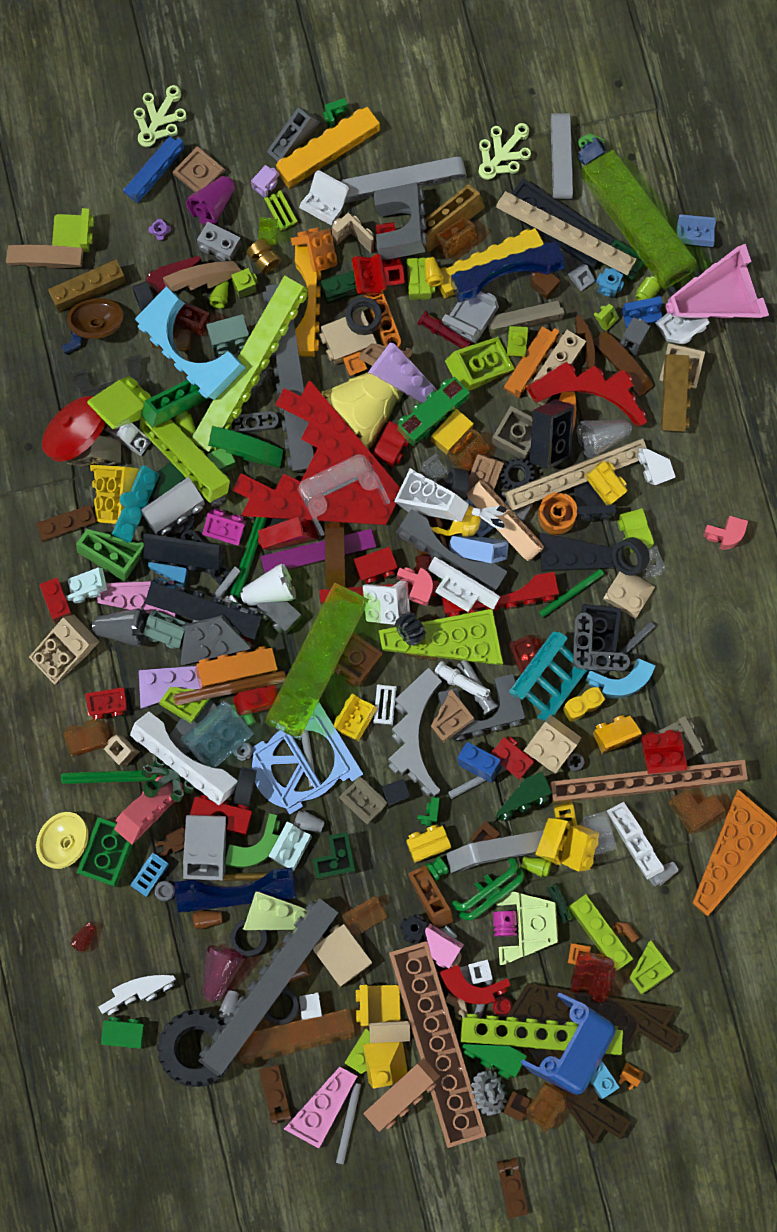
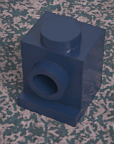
M597 137L592 138L594 142L585 144L583 149L579 151L580 155L578 157L582 164L593 167L610 155L602 140Z

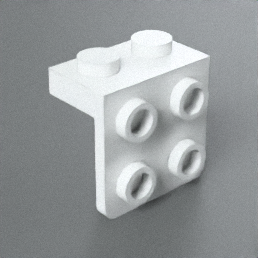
M318 170L314 175L310 192L303 199L299 208L332 225L342 213L349 188L347 185Z
M668 313L655 322L666 341L678 344L688 343L693 335L704 331L706 325L710 323L708 319L673 317Z

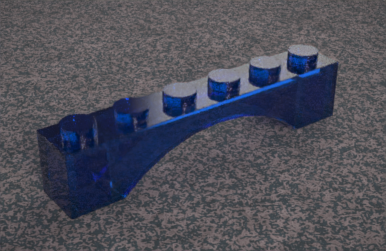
M557 241L548 242L536 248L526 249L518 254H510L499 260L494 259L487 264L476 265L465 271H457L451 275V286L460 303L476 298L488 283L504 274L516 271H532L547 275L564 269L565 259Z
M292 867L274 869L257 881L236 887L211 886L194 879L175 882V898L178 913L243 904L248 905L252 903L255 892H260L279 900L296 898Z

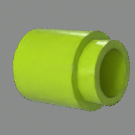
M653 276L646 277L637 289L635 298L638 301L654 298L661 289L660 281Z

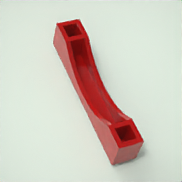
M555 572L535 575L521 589L500 596L492 611H498V608L501 607L513 609L519 604L531 606L536 604L537 601L542 600L544 603L555 601V598L559 595ZM441 596L445 617L491 609L476 600L469 612Z

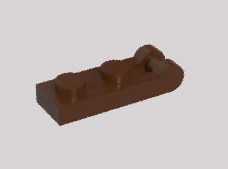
M279 1065L259 1069L272 1125L278 1124V1121L292 1120ZM282 1106L283 1112L276 1113L275 1107Z
M512 1158L508 1162H497L508 1218L528 1215L517 1158ZM512 1169L513 1175L506 1176L505 1170Z

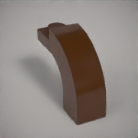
M344 522L325 523L326 588H345Z

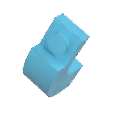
M637 658L631 673L623 679L613 680L590 671L585 681L589 682L588 685L591 687L603 688L601 693L606 698H625L637 693L644 687L651 677L655 665Z

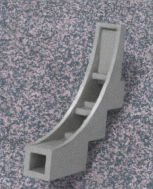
M429 668L395 699L397 704L395 708L402 715L405 713L406 716L392 728V738L398 744L403 743V746L388 759L390 763L388 767L395 774L399 773L401 776L408 771L407 775L414 783L418 781L423 786L421 790L428 797L430 795L436 797L440 793V789L434 784L426 771L421 758L418 739L423 711L434 692L442 684V681Z

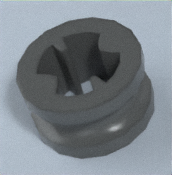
M578 753L571 754L566 761L567 768L574 772L579 771L584 765V758ZM573 757H576L577 760H580V763L577 767H573L574 764H570V762L573 760Z

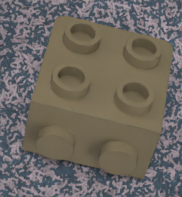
M686 716L655 732L660 734L665 733L667 730L680 731L686 761L703 751V742L699 736L696 737L694 734V725L690 719L687 720Z

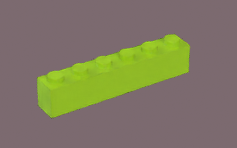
M141 416L139 429L186 478L189 477L196 489L209 503L228 493L230 483L228 477L217 468L214 462H211L205 456V453L193 443L190 437H187L178 425L169 419L152 428L145 418Z

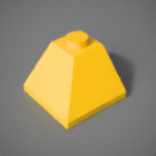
M403 1042L363 1044L368 1082L373 1089L393 1085L408 1073Z

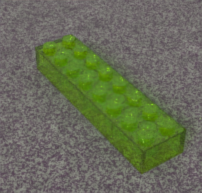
M613 149L582 167L583 181L664 290L695 271L697 263L695 258Z
M337 583L333 584L266 717V724L296 739H301L367 607L369 599Z

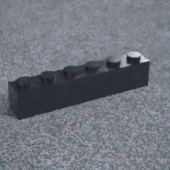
M157 578L151 581L145 604L196 621L223 615L230 625L240 632L239 635L252 639L258 636L264 614L260 613V610L249 607V609L241 607L240 603L234 601L230 603L225 602L219 596H207L201 590L195 589L191 591L186 589L185 585H173L164 578Z

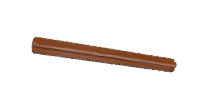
M284 671L182 692L174 695L175 705H181L278 684L286 681V675Z

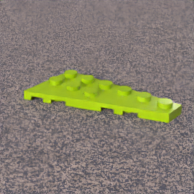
M492 609L422 622L426 631L425 638L413 646L403 641L396 627L379 630L383 651L503 666Z

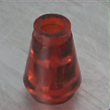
M87 922L71 938L72 942L70 945L81 953L88 950L97 928Z

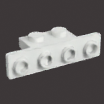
M436 557L433 558L428 570L443 579L437 587L436 593L469 612L476 600L491 609L495 608L500 598L499 595L464 575L459 570L454 569L444 561Z

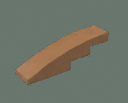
M8 245L6 263L9 266H46L49 269L82 267L84 249L53 245Z
M234 261L213 262L177 271L163 277L166 286L173 291H177L185 286L191 291L204 284L208 288L231 279V275L240 272L241 269Z

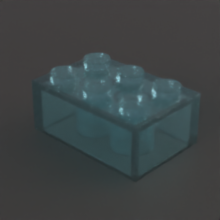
M223 701L185 734L181 741L202 765L216 768L253 736L254 733L232 706Z

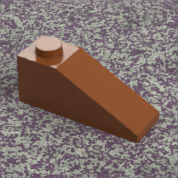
M426 866L408 873L410 881L432 925L439 929L453 922L451 910Z

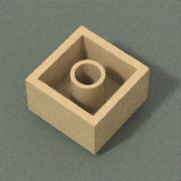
M549 715L524 751L556 774L582 737Z

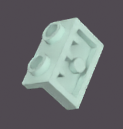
M96 568L69 578L70 595L65 597L68 601L82 603L85 601V598L98 597L101 592L107 591L103 568Z
M287 822L269 857L277 863L295 870L312 836Z

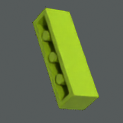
M586 894L568 907L614 972L633 959Z

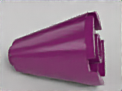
M221 176L190 195L186 201L190 214L193 217L197 215L201 219L199 222L203 225H206L207 221L215 224L235 190L233 180L229 177Z

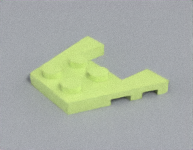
M512 891L496 903V906L517 905L519 946L499 947L500 965H506L558 943L555 902Z

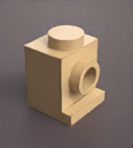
M123 735L112 736L107 742L108 745L104 748L118 765L125 766L140 752Z

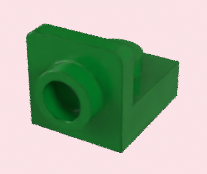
M346 98L325 105L323 117L326 123L329 122L331 128L335 126L333 116L339 117L348 111Z
M432 797L431 802H427L426 813L430 814L429 816L418 815L417 821L421 822V825L432 826L433 823L437 824L439 798Z

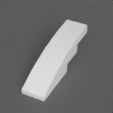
M622 802L607 810L611 821L646 879L663 872V865L655 855L652 846L644 836L641 827L626 804Z

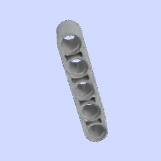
M551 113L553 198L572 199L570 113Z

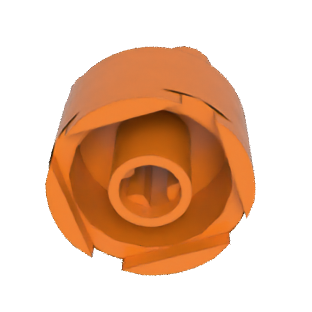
M558 492L547 495L542 500L538 511L540 526L551 535H560L568 532L573 527L577 517V505L573 498ZM554 512H556V513H559V512H560L561 515H560V516L554 515Z

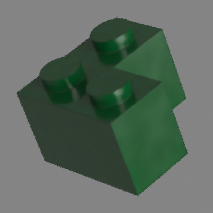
M348 832L329 835L332 855L313 859L316 880L355 873Z

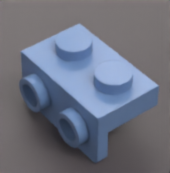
M679 215L676 243L713 247L716 218Z

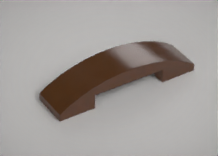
M576 315L575 331L577 336L586 341L585 356L588 369L595 365L594 343L587 324L580 315Z
M604 331L593 340L594 348L602 357L605 356L617 371L624 370L631 375V382L634 386L630 389L638 398L653 387L650 379L635 359L608 332Z

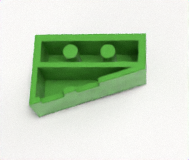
M89 529L84 532L76 543L77 553L123 581H126L144 556V543L142 542L136 543L131 541L127 543L120 538Z

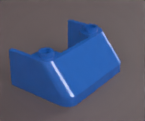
M559 993L558 997L571 1008L570 1018L573 1022L579 1024L560 1060L551 1056L545 1058L539 1067L523 1059L521 1064L532 1074L572 1094L578 1095L583 1093L615 1036L616 1029L608 1019L585 1004Z

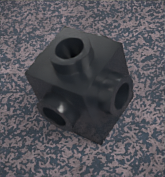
M414 914V917L409 915L408 919H403L399 929H402L401 935L404 936L403 939L414 944V942L419 943L420 939L425 940V930L428 924L424 922L425 918ZM412 925L418 926L416 932L411 931Z

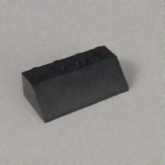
M144 533V559L148 560L149 563H167L175 567L186 566L187 570L195 572L198 569H205L204 573L216 575V571L222 572L226 550L220 545Z

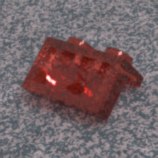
M527 635L509 643L521 674L542 647V643L536 635ZM548 666L545 668L543 672L549 671Z

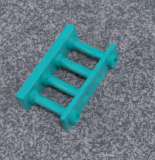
M555 631L551 633L509 691L513 697L522 700L526 697L541 711L537 718L542 721H546L549 715L556 716L557 710L581 677L589 671L581 670L574 666L570 673L567 674L553 661V657L559 651L573 663V653L564 646L567 637L563 633ZM547 666L563 680L558 689L542 677V672ZM535 682L552 695L546 705L530 691Z

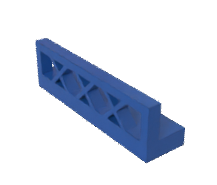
M169 136L124 188V194L136 203H139L184 151L183 141L180 138L174 140Z

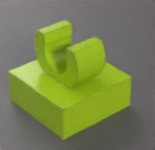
M610 304L606 307L601 306L602 311L599 314L594 313L596 320L605 331L619 319L615 308Z

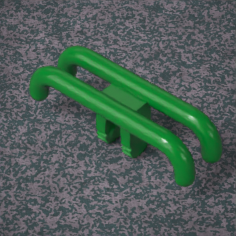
M509 858L510 868L494 881L488 875H485L484 878L488 884L485 888L476 882L474 885L479 892L468 901L459 903L455 900L452 902V907L459 911L460 918L467 921L476 919L522 883L524 872L518 867L515 858ZM516 874V878L501 890L498 888ZM483 898L487 900L470 913L465 912Z

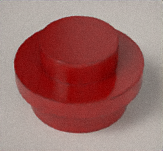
M504 996L496 998L492 1006L494 1013L501 1017L507 1016L512 1008L510 999Z

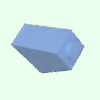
M462 534L452 536L449 542L450 551L463 558L487 563L507 560L509 542L506 540L477 536L462 537Z

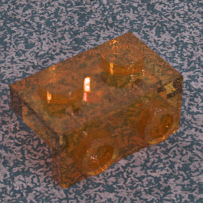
M544 1082L525 1111L524 1117L541 1126V1131L545 1133L548 1128L551 1129L554 1126L557 1114L564 1111L567 1105L566 1094Z

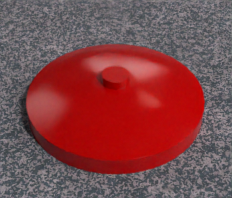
M85 396L72 401L62 408L51 420L42 439V449L49 458L58 462L73 459L87 450L98 438L106 422L87 403L93 396Z

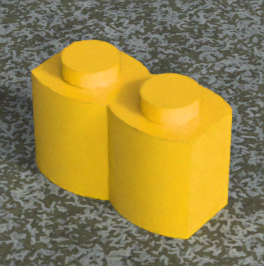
M593 687L585 691L582 696L570 699L565 704L563 711L569 721H576L582 718L586 712L598 709L605 698L598 687Z

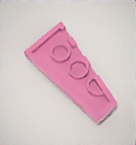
M174 580L169 581L168 583L174 585ZM151 581L106 583L107 591L101 592L100 596L97 597L99 604L128 610L143 608L148 614L156 610L176 618L175 613L145 604Z
M339 1067L284 1130L320 1148L357 1076Z

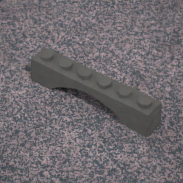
M413 509L407 513L396 531L401 539L412 542L418 550L430 554L432 559L436 557L493 592L496 591L507 571L495 563L471 561L449 551L434 535L428 519Z

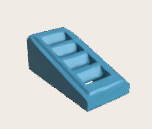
M149 563L148 567L153 572L186 586L189 573L186 568Z
M152 852L130 886L147 897L169 864ZM155 861L161 866V868L158 869L157 867L152 865V862ZM151 868L157 874L154 876L153 874L148 872L147 869ZM145 874L153 880L150 883L142 876ZM139 880L148 886L147 889L138 884Z

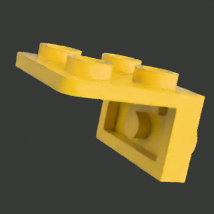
M359 985L360 990H356V1002H360V1010H356L357 1022H361V1027L369 1026V1023L400 1021V996L397 985Z

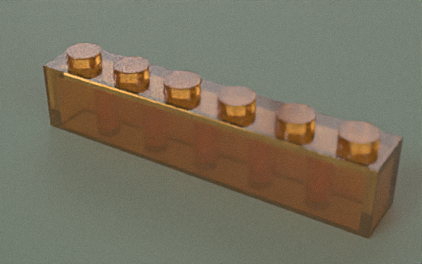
M350 1008L320 1017L253 1032L238 1051V1061L247 1065L254 1063L256 1058L263 1057V1060L274 1058L276 1053L282 1052L283 1055L294 1053L296 1048L301 1047L302 1050L314 1048L313 1044L321 1042V1045L333 1043L332 1039L340 1038L341 1041L351 1039L352 1034L356 1033Z

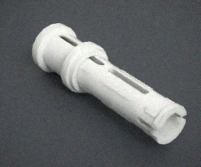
M444 661L437 665L434 674L438 678L445 679L450 685L461 687L483 701L488 698L489 689L463 676L458 669L450 668Z

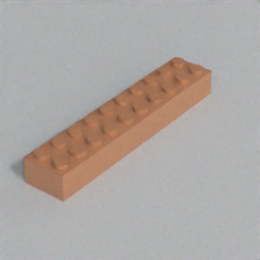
M428 942L390 952V960L420 1060L424 1058L440 1076L435 1081L437 1085L430 1093L447 1148L485 1137L486 1133L477 1104L473 1102L475 1097L471 1094L473 1090Z

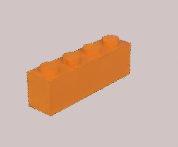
M266 646L258 647L255 651L249 653L247 650L240 651L235 656L229 657V654L221 655L216 660L210 661V658L202 659L195 667L200 689L277 671L272 648L266 649Z

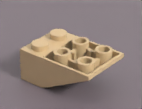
M73 614L63 617L29 658L55 685L79 664L100 641Z

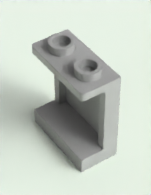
M465 284L463 295L451 314L444 315L442 323L466 339L477 343L499 306L494 295L490 293L485 294L476 286Z

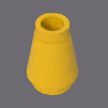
M435 258L425 259V282L430 287L441 285L444 277Z

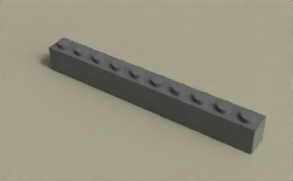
M279 284L266 286V292H263L264 303L270 302ZM291 319L288 324L287 333L278 342V349L274 353L272 352V358H276L277 365L273 366L275 377L279 376L280 383L276 384L278 395L285 388L301 396L304 387L294 320ZM280 408V414L284 413L285 420L282 421L283 432L287 431L288 439H284L285 448L290 450L291 456L287 458L288 468L293 469V473L306 472L314 456L312 445L300 439L309 422Z
M320 898L309 902L305 908L306 914L303 917L300 916L295 921V929L292 933L288 932L282 940L284 942L280 949L277 947L270 956L272 958L271 962L268 965L265 964L259 971L260 977L258 980H253L247 988L249 992L245 997L241 996L235 1004L237 1008L234 1013L230 1012L223 1021L225 1023L221 1030L218 1028L211 1037L213 1041L210 1046L206 1045L200 1052L201 1058L199 1062L217 1076L222 1075L338 914L337 911Z

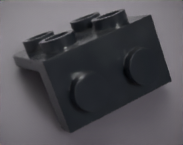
M589 482L573 486L574 501L577 505L576 520L591 521L593 519L609 520L614 518L616 505H613V503L606 505Z

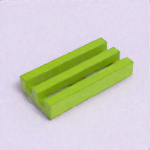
M281 191L278 194H272L269 198H264L281 232L298 224ZM278 198H280L292 222H289L279 201L277 200ZM272 201H274L286 225L283 226L271 204Z

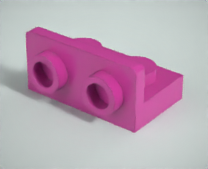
M214 509L207 514L202 535L238 546L247 520H244L240 515L232 514L231 516L225 514V511L221 509Z

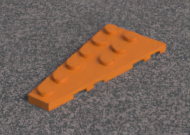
M737 790L692 902L706 916H709L777 835V822L740 790Z

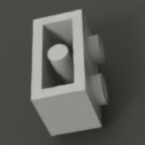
M207 221L197 239V243L202 252L207 254L210 252L216 255L217 259L224 262L233 260L241 246V239Z

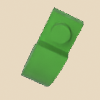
M269 813L264 836L258 844L248 848L229 845L225 865L234 868H251L260 865L270 858L269 854L279 838L278 835H274V832H278L280 825L277 815Z

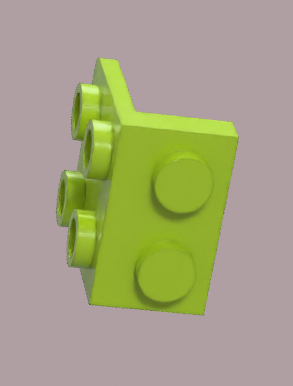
M82 208L81 215H55L52 245L83 248L84 252H89L90 244L93 243L91 227H94V215H91L90 209Z

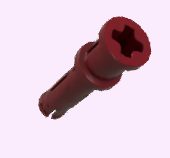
M425 310L417 325H422L429 329L432 334L437 333L460 349L472 344V341L444 325L440 318L436 319L428 314L427 310Z

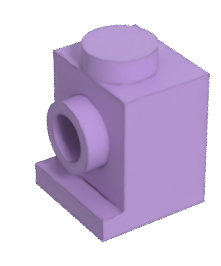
M265 165L251 180L252 188L264 198L268 197V191H272L277 185L279 173L274 168H269Z

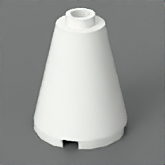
M284 564L277 565L245 586L241 593L244 604L247 603L249 606H253L259 603L285 602L296 599L295 588L291 586L290 581L292 579Z

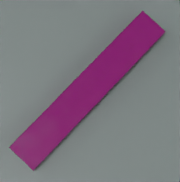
M372 529L344 535L345 556L376 548ZM325 540L261 556L264 572L267 573L280 564H284L287 570L325 561Z

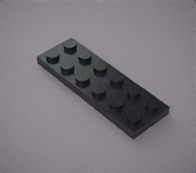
M524 178L511 193L517 198L610 246L614 241L613 237ZM519 220L520 222H522L523 224H525V225L528 226L529 228H531V229H534V228H535V227H533V226H531V225H529V224H527V223H525V222ZM536 228L538 234L592 270L599 262L595 258Z

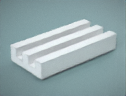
M377 685L375 706L378 709L374 714L373 724L393 725L396 686ZM384 689L382 719H378L380 691ZM388 690H392L389 720H385Z

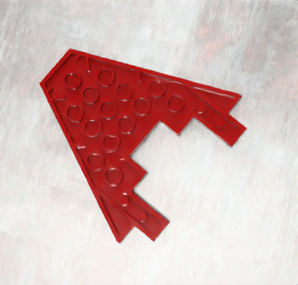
M308 381L301 396L283 388L275 406L309 422L300 440L316 447L317 450L301 482L283 473L275 490L241 473L232 490L249 499L241 515L281 519L301 517L314 521L386 525L396 505L394 501L400 487L311 381Z

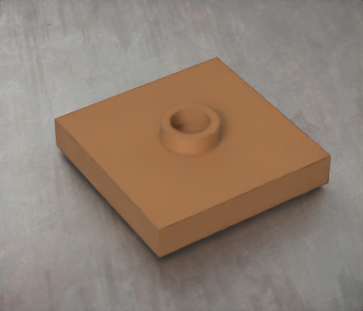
M197 146L173 171V175L193 192H197L218 179L225 172V169Z

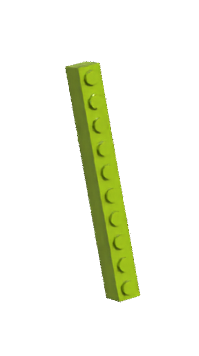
M284 275L237 358L246 368L213 400L191 438L193 443L210 453L220 449L208 446L212 426L227 430L232 429V422L240 415V408L243 403L247 402L250 398L252 387L259 382V375L268 366L272 352L274 353L278 349V342L287 333L288 324L291 319L293 320L296 317L300 303L306 300L307 288Z

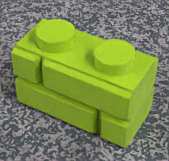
M427 258L407 259L409 300L431 299L432 293H435V287H430L425 282L424 260Z

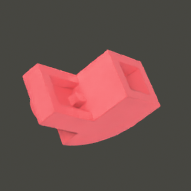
M729 516L725 529L707 525L703 537H706L711 542L721 541L719 549L733 548L744 536L748 521Z
M399 568L397 579L407 581L408 584L413 585L409 600L427 606L433 588L429 573L420 568L417 575L410 568Z

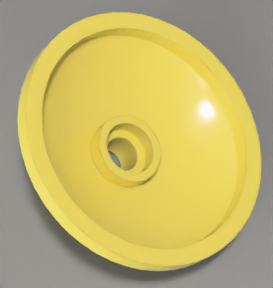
M62 812L51 817L43 825L37 837L36 851L40 861L53 869H62L77 861L84 852L88 842V828L85 821L79 815L72 812Z

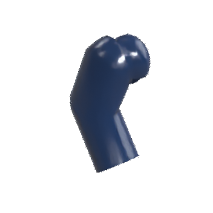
M71 331L70 342L61 346L64 353L67 354L78 349L81 346L83 337Z

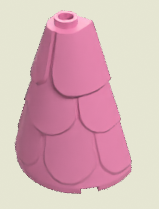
M746 244L736 247L719 262L714 263L699 277H694L668 299V303H666L668 314H671L673 317L707 319L708 317L762 318L768 316L769 313L764 298L757 299L746 266L751 262Z

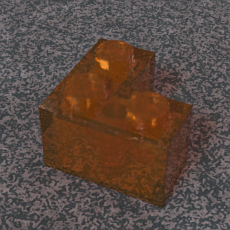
M687 788L668 801L690 834L725 811L715 794L697 804Z

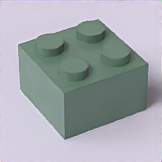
M243 314L206 324L215 357L218 354L224 355L227 351L230 353L235 351L241 352L249 338Z

